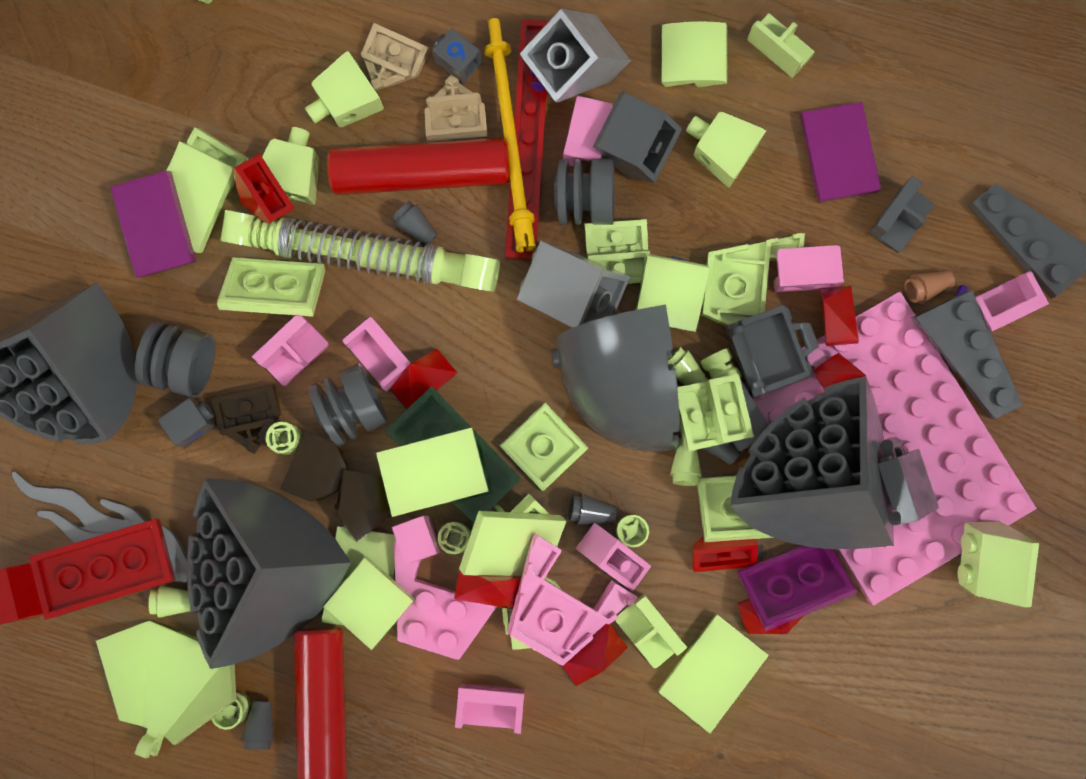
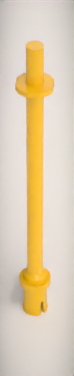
M492 18L488 20L491 43L485 46L484 53L487 57L493 58L504 138L507 140L509 176L514 204V212L509 217L510 225L514 226L516 251L524 252L523 247H526V252H530L536 249L532 223L535 220L534 214L526 208L505 56L511 52V45L502 41L499 19Z

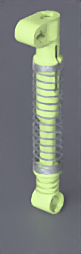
M225 210L220 239L223 242L269 249L274 251L277 256H284L290 259L294 257L296 250H298V258L300 260L308 252L309 262L317 254L319 264L327 256V263L330 266L334 261V257H336L339 268L342 266L344 259H347L348 269L352 267L355 261L358 271L363 267L367 268L368 273L372 269L376 270L378 275L381 271H385L387 276H390L391 272L396 273L397 278L401 274L406 275L407 280L410 279V276H415L417 282L422 278L424 284H438L442 281L494 292L496 289L500 261L496 259L446 252L443 247L436 246L435 244L428 243L425 247H422V244L417 242L413 246L410 240L403 244L400 238L393 241L388 236L384 240L380 234L374 238L371 232L364 236L361 231L354 234L352 229L344 232L342 227L337 228L335 231L332 225L325 229L322 223L315 226L313 222L305 224L303 220L297 222L295 218L282 217L267 224L257 216ZM302 223L304 229H299L298 225ZM309 225L313 226V231L307 230ZM322 227L323 233L317 232V229ZM330 228L332 229L333 235L326 234ZM339 230L342 231L343 237L336 236ZM349 232L352 234V239L346 238ZM358 234H361L360 239L357 240L356 237Z

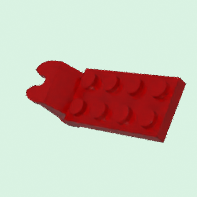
M160 519L149 520L29 557L30 563L0 569V625L30 620L44 616V620L52 619L176 581Z

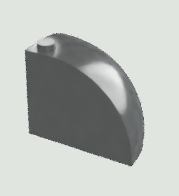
M98 283L66 296L0 332L1 417L37 436L61 442L63 439L75 440L76 444H94L107 441L122 427L135 399L137 387L135 377L136 359L132 342L124 323Z
M666 305L628 311L593 320L573 327L557 337V348L551 349L554 367H560L568 398L574 409L590 428L608 441L631 450L666 452L677 449L679 439L678 435H674L673 432L680 430L676 369L673 364H668V357H671L673 346Z
M866 376L824 388L825 393L808 401L803 398L780 414L759 435L749 449L751 455L744 468H739L732 490L730 505L742 520L771 537L807 547L862 549L894 546V528L888 521V516L893 512V508L878 463L881 462L880 459L885 457L880 446L884 436L875 399Z
M226 479L204 480L193 512V516L198 517L196 532L189 535L187 584L191 614L197 613L201 630H198L196 635L209 668L225 667L254 658L293 636L297 630L307 625L323 609V606L335 593L352 563L332 534L306 510L269 490L248 483Z

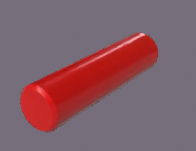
M505 138L332 148L327 155L328 180L331 191L335 195L506 185L510 181L508 147Z
M340 627L299 629L293 634L297 779H347L343 630Z

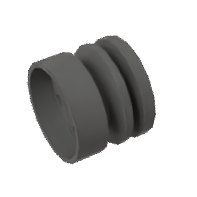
M559 159L558 171L554 180V203L559 217V224L568 225L570 211H574L575 225H581L584 211H590L593 225H613L615 198L614 159H592L590 173L583 172L581 159H575L574 173H570L568 159Z
M159 321L151 323L142 336L136 354L135 377L138 384L154 387L159 390H165L169 387L172 393L192 398L198 397L205 389L214 365L215 341L213 336L209 333L192 329L182 332V329L176 325L169 326Z
M360 363L340 371L342 384L340 388L329 377L323 381L326 393L318 383L309 386L312 406L317 420L336 446L346 443L344 430L351 439L358 438L355 424L358 421L368 432L388 423L380 398Z

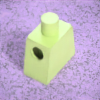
M349 51L341 55L313 80L311 85L319 99L305 107L315 124L331 115L338 127L347 126L384 109L380 97Z
M719 112L711 125L695 116L687 127L686 132L699 140L693 156L723 184L730 188L762 140L766 130L725 112Z
M292 127L288 142L277 139L270 140L263 154V159L289 200L315 205L319 156L313 148L306 146L310 133L304 129Z

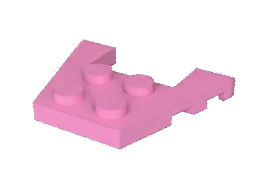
M534 533L507 632L511 637L563 666L594 639L592 635L606 623L608 625L617 618L616 614L627 604L631 606L638 597L611 580L595 607L592 608L548 582L544 578L562 550Z
M395 540V581L415 598L413 603L397 620V640L459 660L497 606L454 599L455 590L417 579L416 576L421 560L405 564Z

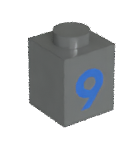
M453 28L446 35L442 34L433 45L432 52L435 63L448 74H452L459 79L462 85L482 64L480 50Z
M192 398L187 399L158 419L173 444L183 448L188 447L216 427L211 419L214 417V413L207 403Z

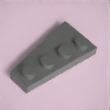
M994 184L969 205L971 210L1027 272L1031 271L1040 287L1051 299L1058 296L1086 272V245L998 184Z
M972 290L965 291L911 317L913 322L926 333L931 345L944 356L948 362L946 364L953 373H957L962 379L967 391L989 418L996 419L1023 405Z

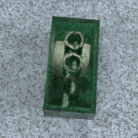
M431 386L385 432L399 446H404L472 427ZM473 429L489 492L452 502L475 523L478 511H491L522 479Z

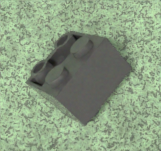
M620 92L593 148L606 159L613 158L614 166L630 180L655 183L682 128L665 111L625 92Z

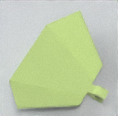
M147 621L96 641L119 721L143 726L148 729L137 745L134 753L143 758H149L150 755L157 756L164 737L173 745H176L236 701L235 664L210 669L198 639L184 632H177L154 621Z

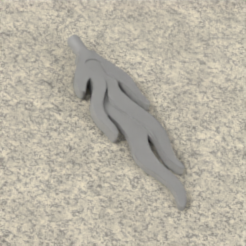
M18 472L12 473L15 483L27 496L62 506L80 519L85 527L77 526L70 519L55 511L37 512L38 517L50 519L75 543L147 521L137 510L127 505L101 499L100 503L102 506L120 513L124 519L110 517L94 508L76 491L62 488L36 487L30 484ZM162 525L176 581L187 583V552L175 533L165 525Z

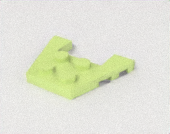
M805 233L709 252L706 265H709L701 316L726 327L742 319L765 312L769 260L777 261L776 252L779 249L803 248Z

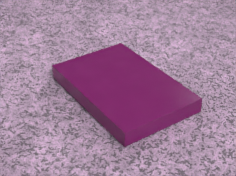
M863 102L801 113L800 119L818 203L878 193L881 187Z
M163 171L110 187L136 278L146 277L197 262L171 171Z
M801 545L737 572L738 578L765 631L856 594L855 586L833 549Z

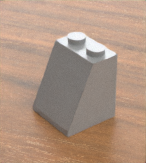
M560 9L520 53L521 57L555 102L563 101L611 82L631 62L595 14Z
M540 241L539 246L532 255V263L528 273L521 282L517 300L573 328L593 320L614 315L630 276L560 246Z

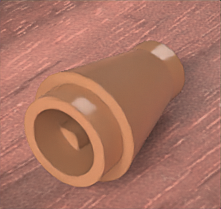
M949 270L912 274L910 279H907L904 283V291L910 302L924 304L945 290L953 288L955 278Z

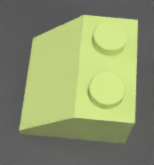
M1001 521L965 522L964 534L961 537V564L957 571L958 584L978 597L1022 607H1031L1039 543Z

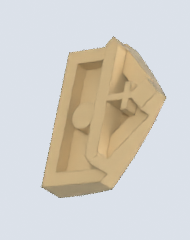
M373 23L361 56L367 66L374 90H379L418 77L431 49Z
M451 74L445 80L446 85L433 97L426 99L427 108L424 110L427 142L488 137L485 104L481 102V95L468 90L459 83V79Z

